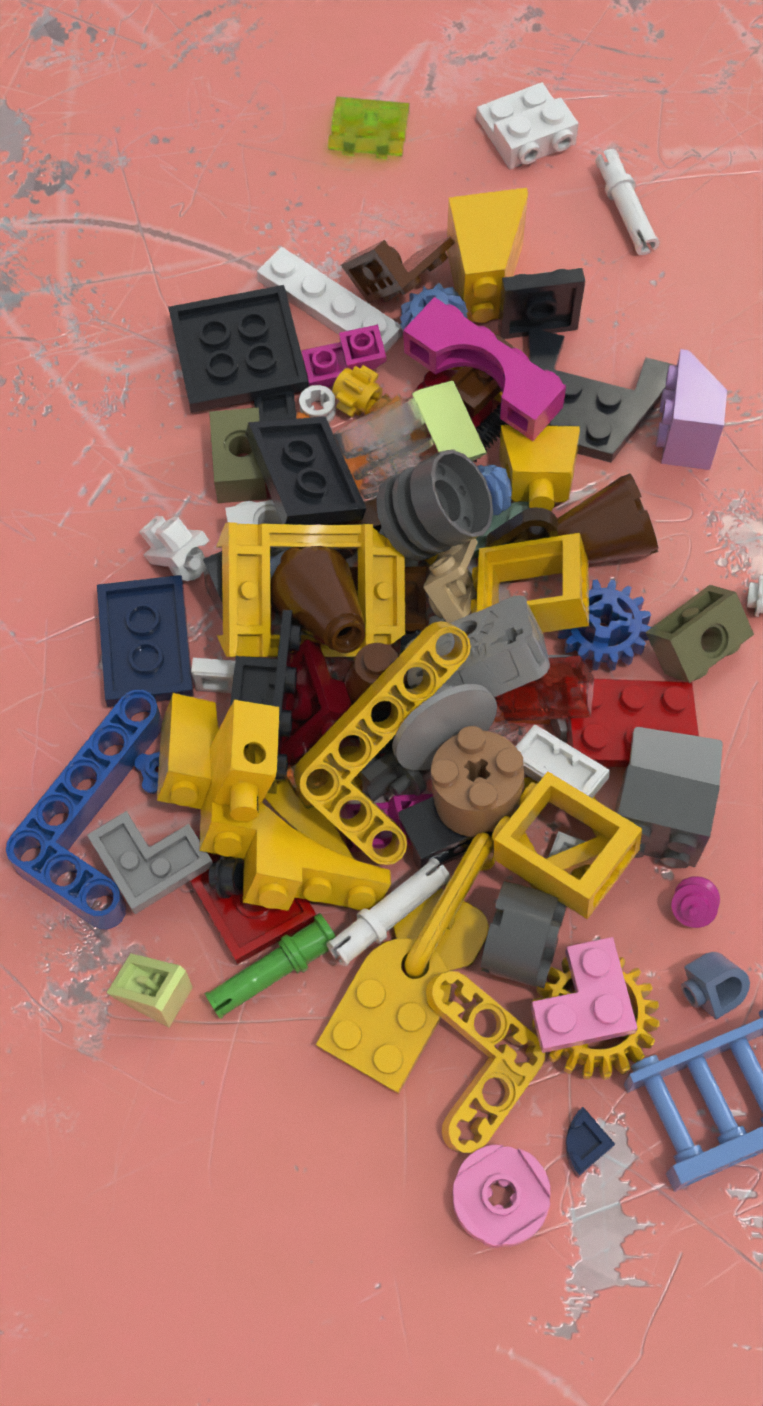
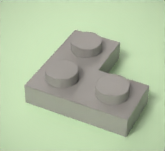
M127 811L87 834L134 914H137L207 871L213 863L207 852L199 851L200 840L190 824L185 825L151 847H148Z

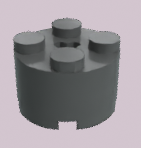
M504 881L495 906L497 910L487 934L481 960V971L530 986L545 988L559 939L560 926L562 925L567 906L559 902L557 897L541 890Z

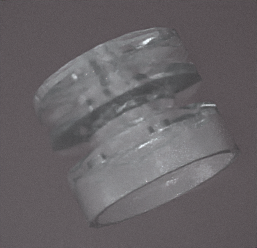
M414 397L402 399L345 425L334 433L345 459L364 456L367 461L352 473L354 480L374 476L373 479L359 488L363 499L377 497L380 485L388 477L401 473L406 468L415 467L421 461L437 454V452L419 456L420 453L432 447L434 444L432 437L412 441L410 434L425 423Z

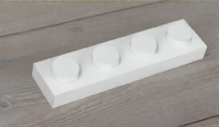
M283 247L257 270V278L260 283L268 288L284 285L290 303L338 335L340 332L378 324L385 353L402 336L403 330L399 323Z

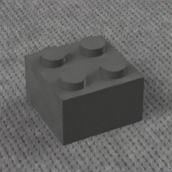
M628 765L617 798L615 812L642 828L640 850L634 858L646 855L661 859L663 864L673 868L696 867L711 836L720 786Z

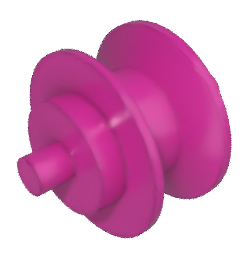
M692 876L682 880L677 885L672 899L674 916L679 922L688 927L700 928L707 926L717 916L720 904L719 891L710 880L703 877Z

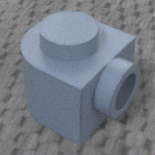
M710 952L704 954L684 966L688 980L681 984V988L686 999L693 1007H701L716 1020L739 1006L748 994L750 980L747 973L721 953Z

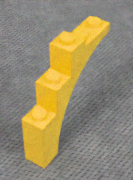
M172 693L161 725L157 801L201 809L199 851L244 859V903L288 911L294 898H301L312 902L349 907L355 910H362L364 908L370 910L384 898L391 885L389 869L359 862L323 847L292 828L263 802L259 806L258 817L251 821L234 820L230 816V806L216 804L212 800L210 746L219 730L216 702Z

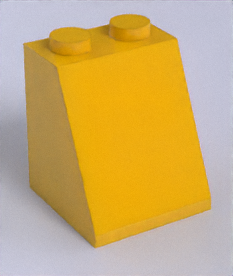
M527 187L449 197L447 237L451 236L455 244L447 250L455 291L461 296L462 301L465 302L468 311L466 313L467 319L471 322L483 323L491 319H499L502 278L514 276L523 246L528 201Z

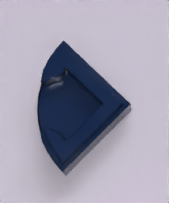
M584 1107L574 1116L566 1136L567 1159L577 1178L615 1146L613 1140Z

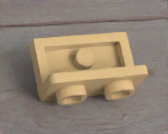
M476 539L453 546L448 551L438 553L435 562L429 567L430 573L423 588L429 595V602L434 613L439 618H444L448 623L469 615L471 600L476 598L477 592L474 588L472 574L467 568L478 543Z

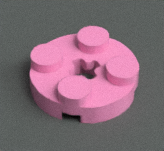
M503 1145L485 1146L472 1153L460 1166L453 1184V1208L460 1225L471 1237L491 1248L512 1247L529 1240L543 1225L550 1207V1183L542 1165L530 1153L512 1147H502ZM498 1183L501 1188H506L510 1185L513 1188L514 1193L509 1198L512 1204L511 1207L504 1209L500 1204L493 1206L488 1199L493 1195L490 1188L492 1184Z

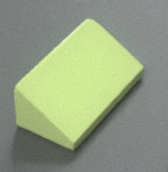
M453 380L412 393L438 452L453 449L465 454L471 461L487 454Z

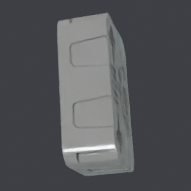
M523 596L509 597L495 605L450 623L465 633L473 632L467 635L471 645L469 656L443 685L455 687L464 684H478L486 687L496 697L541 678L550 668L543 632ZM452 633L443 634L437 640L435 648L439 656L447 655L452 651L455 643ZM415 639L411 640V641L407 644V646L405 647V649H406ZM414 667L408 670L407 680L412 689L417 687L423 679L421 667Z

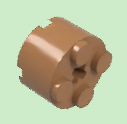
M468 726L439 747L431 764L433 800L440 820L458 834L475 837L479 833L494 831L503 817H512L519 808V801L524 792L523 756L513 743L494 732L484 731L476 726Z

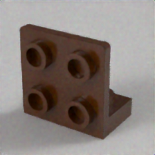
M449 236L417 251L402 264L400 254L383 240L352 255L341 264V267L368 304L380 298L387 302L400 292L404 295L415 288L422 281L418 275L426 269L432 271L446 261L448 256L445 252L455 242Z

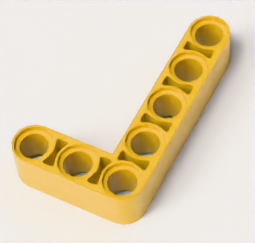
M434 622L426 627L302 757L294 770L295 783L304 797L369 858L381 865L394 864L403 857L407 848L406 836L397 824L362 792L352 780L396 735L397 730L409 714L427 699L431 698L469 656L471 645L468 636L464 631L448 622ZM452 633L455 641L452 651L447 655L439 656L435 648L437 640L443 634ZM421 667L423 672L421 683L415 688L406 689L403 683L406 672L411 668ZM389 701L392 708L389 717L382 722H373L371 719L373 707L378 702ZM349 735L359 736L360 744L356 752L347 756L339 754V744L343 738ZM317 769L327 770L328 779L325 785L317 789L307 787V777L312 771ZM350 800L360 801V811L356 816L349 819L340 817V809L344 803ZM385 830L392 831L393 836L389 845L381 849L373 848V839L379 832Z

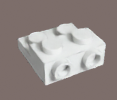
M543 82L477 107V120L510 170L524 164H531L539 158L557 151H564L576 144L579 123L561 97L553 99Z

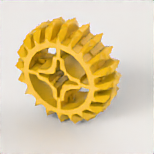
M567 957L563 958L561 963L563 972L558 968L550 967L548 979L551 983L546 982L545 988L537 987L536 991L543 998L533 999V1001L572 994L566 991L574 986ZM619 957L621 969H623L625 965V959L623 957ZM639 968L632 969L628 974L623 972L638 1028L636 1033L621 1036L625 1041L608 1049L587 1048L588 1043L551 1051L548 1057L551 1062L558 1061L564 1055L568 1058L564 1068L566 1073L571 1074L577 1063L583 1065L582 1076L584 1079H590L594 1067H599L602 1079L606 1080L612 1075V1063L618 1072L625 1074L630 1069L628 1059L635 1063L644 1059L645 1055L640 1047L652 1048L655 1039L648 1032L656 1031L660 1021L649 1015L656 1012L659 1008L658 1001L643 999L651 993L653 989L651 983H643L638 986L635 983L641 974ZM532 1019V1028L536 1029L534 1019Z

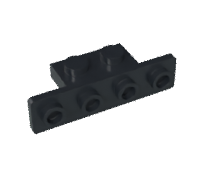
M283 609L278 659L236 656L230 707L234 700L279 707L277 773L274 782L267 792L277 794L278 781H286L288 754H281L283 737H291L293 711L286 710L287 694H295L297 667H290L292 651H300L302 626L294 624L293 611Z

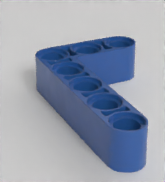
M133 690L121 697L6 843L8 859L16 872L24 880L98 929H111L120 924L126 914V904L117 884L112 879L68 850L133 769L136 757L145 753L161 732L162 719L156 700L149 692L144 690ZM136 713H150L145 720H131L132 716ZM110 746H123V749L116 755L107 756L104 754L105 750ZM83 780H96L94 786L90 789H76ZM59 813L69 814L64 823L57 826L49 825L51 818ZM31 848L41 849L39 855L34 860L29 862L21 861L23 853ZM66 872L77 873L75 880L71 884L66 886L56 885L58 878ZM99 897H113V902L107 909L102 911L92 909L94 901Z

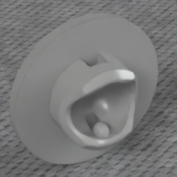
M464 684L455 687L442 685L431 698L419 705L403 721L393 740L394 756L404 768L409 770L431 769L432 760L439 747L448 739L457 735L460 730L468 726H476L484 731H488L497 712V702L494 696L486 687L478 684Z

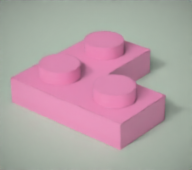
M613 937L567 946L565 953L576 993L533 1001L530 1006L541 1052L545 1053L635 1034L638 1028Z

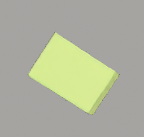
M130 953L108 989L107 994L170 1028L193 987L186 970L180 965Z

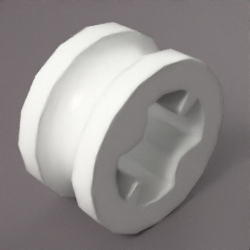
M313 385L301 393L299 398L301 413L306 414L310 418L326 417L328 423L334 419L336 414L335 396L329 388ZM320 401L323 409L314 410L312 403Z

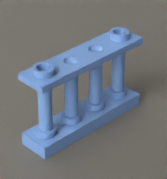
M763 1009L759 1012L761 1018L664 1060L659 1061L657 1055H652L631 1066L633 1073L629 1074L624 1082L627 1093L643 1086L646 1087L677 1152L673 1156L676 1164L666 1172L674 1192L763 1153V1126L748 1133L744 1126L738 1127L706 1062V1059L731 1049L763 1113V1070L748 1042L763 1035ZM687 1067L721 1134L717 1137L720 1145L703 1152L700 1145H694L663 1080L664 1077Z

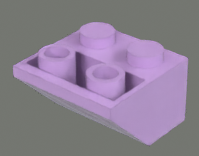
M680 349L677 365H669L666 385L663 388L660 402L662 422H659L656 447L663 448L661 464L710 470L724 427L727 389L689 350Z

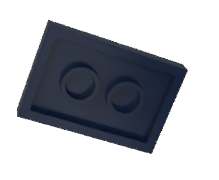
M182 575L98 584L97 595L104 693L107 707L115 706L121 697L133 690L147 691L156 701L170 700L172 693L194 697Z

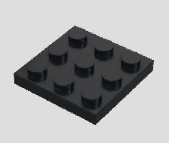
M284 285L168 307L191 413L251 402L258 397L265 399V396L287 391H294V393L302 392L309 387Z

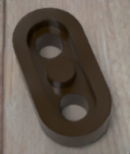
M534 507L526 509L491 531L484 540V548L558 536V519L553 512L545 508Z

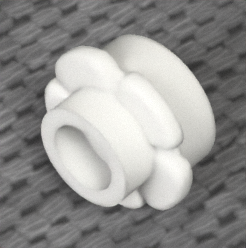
M763 575L759 576L758 583L749 582L747 608H755L754 615L756 617H759V613H763Z

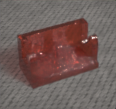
M581 656L549 658L550 668L544 676L494 697L497 706L504 714L503 718L505 721L591 718L594 676Z

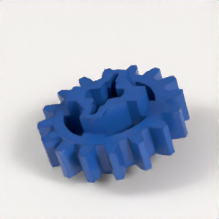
M597 579L593 580L591 590H589V626L558 630L557 633L559 639H567L564 646L565 653L575 650L578 652L576 663L580 665L586 659L592 660L593 670L597 671L601 662H607L609 669L614 671L619 659L626 665L632 664L634 653L639 655L643 653L646 645L645 641L649 640L645 632L652 628L648 626L651 612L640 611L644 603L643 597H637L633 600L629 597L632 587L626 586L622 591L616 590L615 580H610L607 588H601ZM600 623H605L608 627L601 626Z

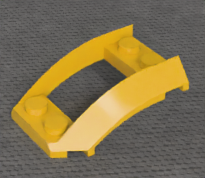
M225 523L216 546L217 548H222L223 635L216 636L226 657H278L280 635H271L270 549H290L292 547L302 549L311 546H325L331 549H358V600L365 623V639L362 645L355 651L339 653L329 649L309 635H301V644L305 640L320 643L324 657H356L359 650L368 644L383 643L388 645L405 635V557L392 546L388 538L373 528V524L289 525Z

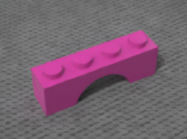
M434 297L403 330L404 353L434 374L453 367L468 366L480 369L495 379L503 393L500 419L532 441L536 439L564 406L566 385L562 383L555 373L549 370L544 371L533 364L521 350L517 348L511 349L499 341L491 330L484 326H477L465 318L463 313L454 305H446Z

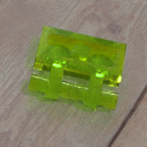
M336 96L331 124L332 134H329L328 150L342 151V154L347 156H354L355 152L376 154V158L388 159V155L403 157L410 103Z

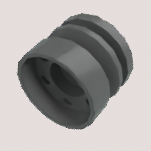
M453 449L441 451L421 461L415 467L406 468L401 473L388 477L380 485L376 498L378 518L384 534L398 552L404 557L417 562L432 558L438 553L448 551L453 546L464 544L484 535L491 526L493 516L492 496L485 478L475 463L465 454Z

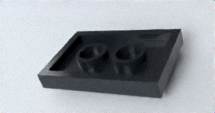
M326 417L248 422L245 435L282 524L315 525L363 520L367 508Z

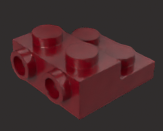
M305 640L300 646V651H294L291 655L290 667H297V684L295 694H287L286 710L293 711L291 737H283L281 754H288V765L296 766L302 757L352 706L345 683L331 679L320 643Z

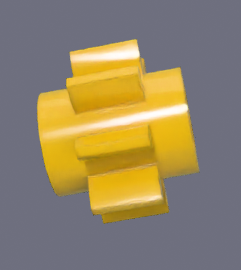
M364 365L361 368L355 366L353 370L350 368L344 369L337 377L332 389L336 399L340 400L336 408L350 417H353L355 414L360 416L362 412L366 415L370 414L378 405L383 393V389L376 383L379 374Z

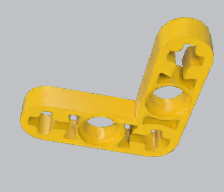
M448 971L435 975L429 981L426 987L428 1005L489 1058L445 1117L442 1124V1136L450 1149L461 1153H474L488 1143L538 1073L545 1060V1053L541 1052L538 1037L465 975L456 971ZM455 983L457 987L454 994L463 1003L471 1002L474 998L476 1003L467 1010L455 1001L444 1004L442 998L445 993L440 988L441 984L449 985ZM466 1010L461 1020L458 1015ZM481 1010L491 1012L497 1022L494 1033L487 1038L479 1035L474 1027L476 1014ZM509 1028H510V1029L512 1030V1032L506 1036V1034H507V1032H508V1030H509ZM504 1037L516 1046L527 1044L528 1048L525 1054L530 1060L528 1063L519 1062L516 1064L514 1060L517 1057V1053L511 1047L504 1044L499 1045L498 1049H496L495 1045ZM491 1078L500 1080L505 1089L503 1101L496 1106L489 1105L484 1100L482 1094L485 1082ZM472 1102L478 1110L489 1114L490 1118L487 1120L485 1117H477L470 1129L475 1135L474 1139L459 1141L458 1138L461 1131L456 1127L459 1121H471L478 1112L469 1107Z

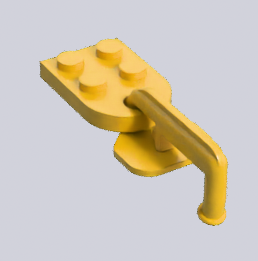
M483 832L473 838L444 890L440 888L393 926L397 939L379 945L365 958L316 1043L317 1047L398 1094L441 1020V1017L428 1005L426 999V987L429 981L437 974L470 966L475 961L486 941L489 931L486 916L478 908L465 902L464 899L479 872L487 871L495 864L493 840L489 834ZM403 963L408 977L403 973ZM441 984L440 986L445 993L442 998L444 1004L450 1001L451 984Z

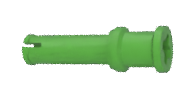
M318 913L314 916L313 923L290 937L287 934L282 936L278 942L280 947L204 994L218 1017L222 1019L224 1015L295 970L297 974L307 971L309 963L329 951L326 944L336 936L321 913Z

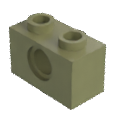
M259 408L209 412L214 484L218 503L267 499L266 483L245 435L248 422L260 421ZM242 453L248 454L247 456H244V457H237L238 454H242Z
M713 585L707 586L645 632L664 674L688 683L705 676L710 667L722 658L738 651L741 644L754 635L737 593Z

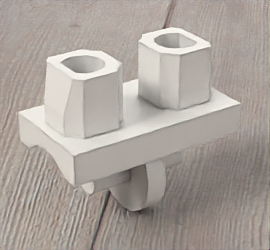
M156 516L139 531L151 547L143 554L151 565L169 567L174 576L182 575V580L184 581L195 580L204 572L203 559L205 556L197 546H204L210 540L203 531L187 529L179 517H172L166 521L163 516Z

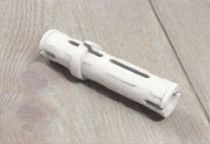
M605 150L603 152L608 162L604 161L601 154L595 160L606 183L605 192L611 200H614L634 243L637 254H649L651 251L647 243L650 242L652 249L656 250L660 242L635 193L636 183L633 177L626 173L617 150Z
M431 858L425 866L370 910L364 908L357 913V920L334 939L327 942L326 945L333 957L337 959L340 956L339 963L346 967L350 961L372 943L384 941L387 938L388 930L441 887L448 884L451 876L443 864L437 869L439 861Z

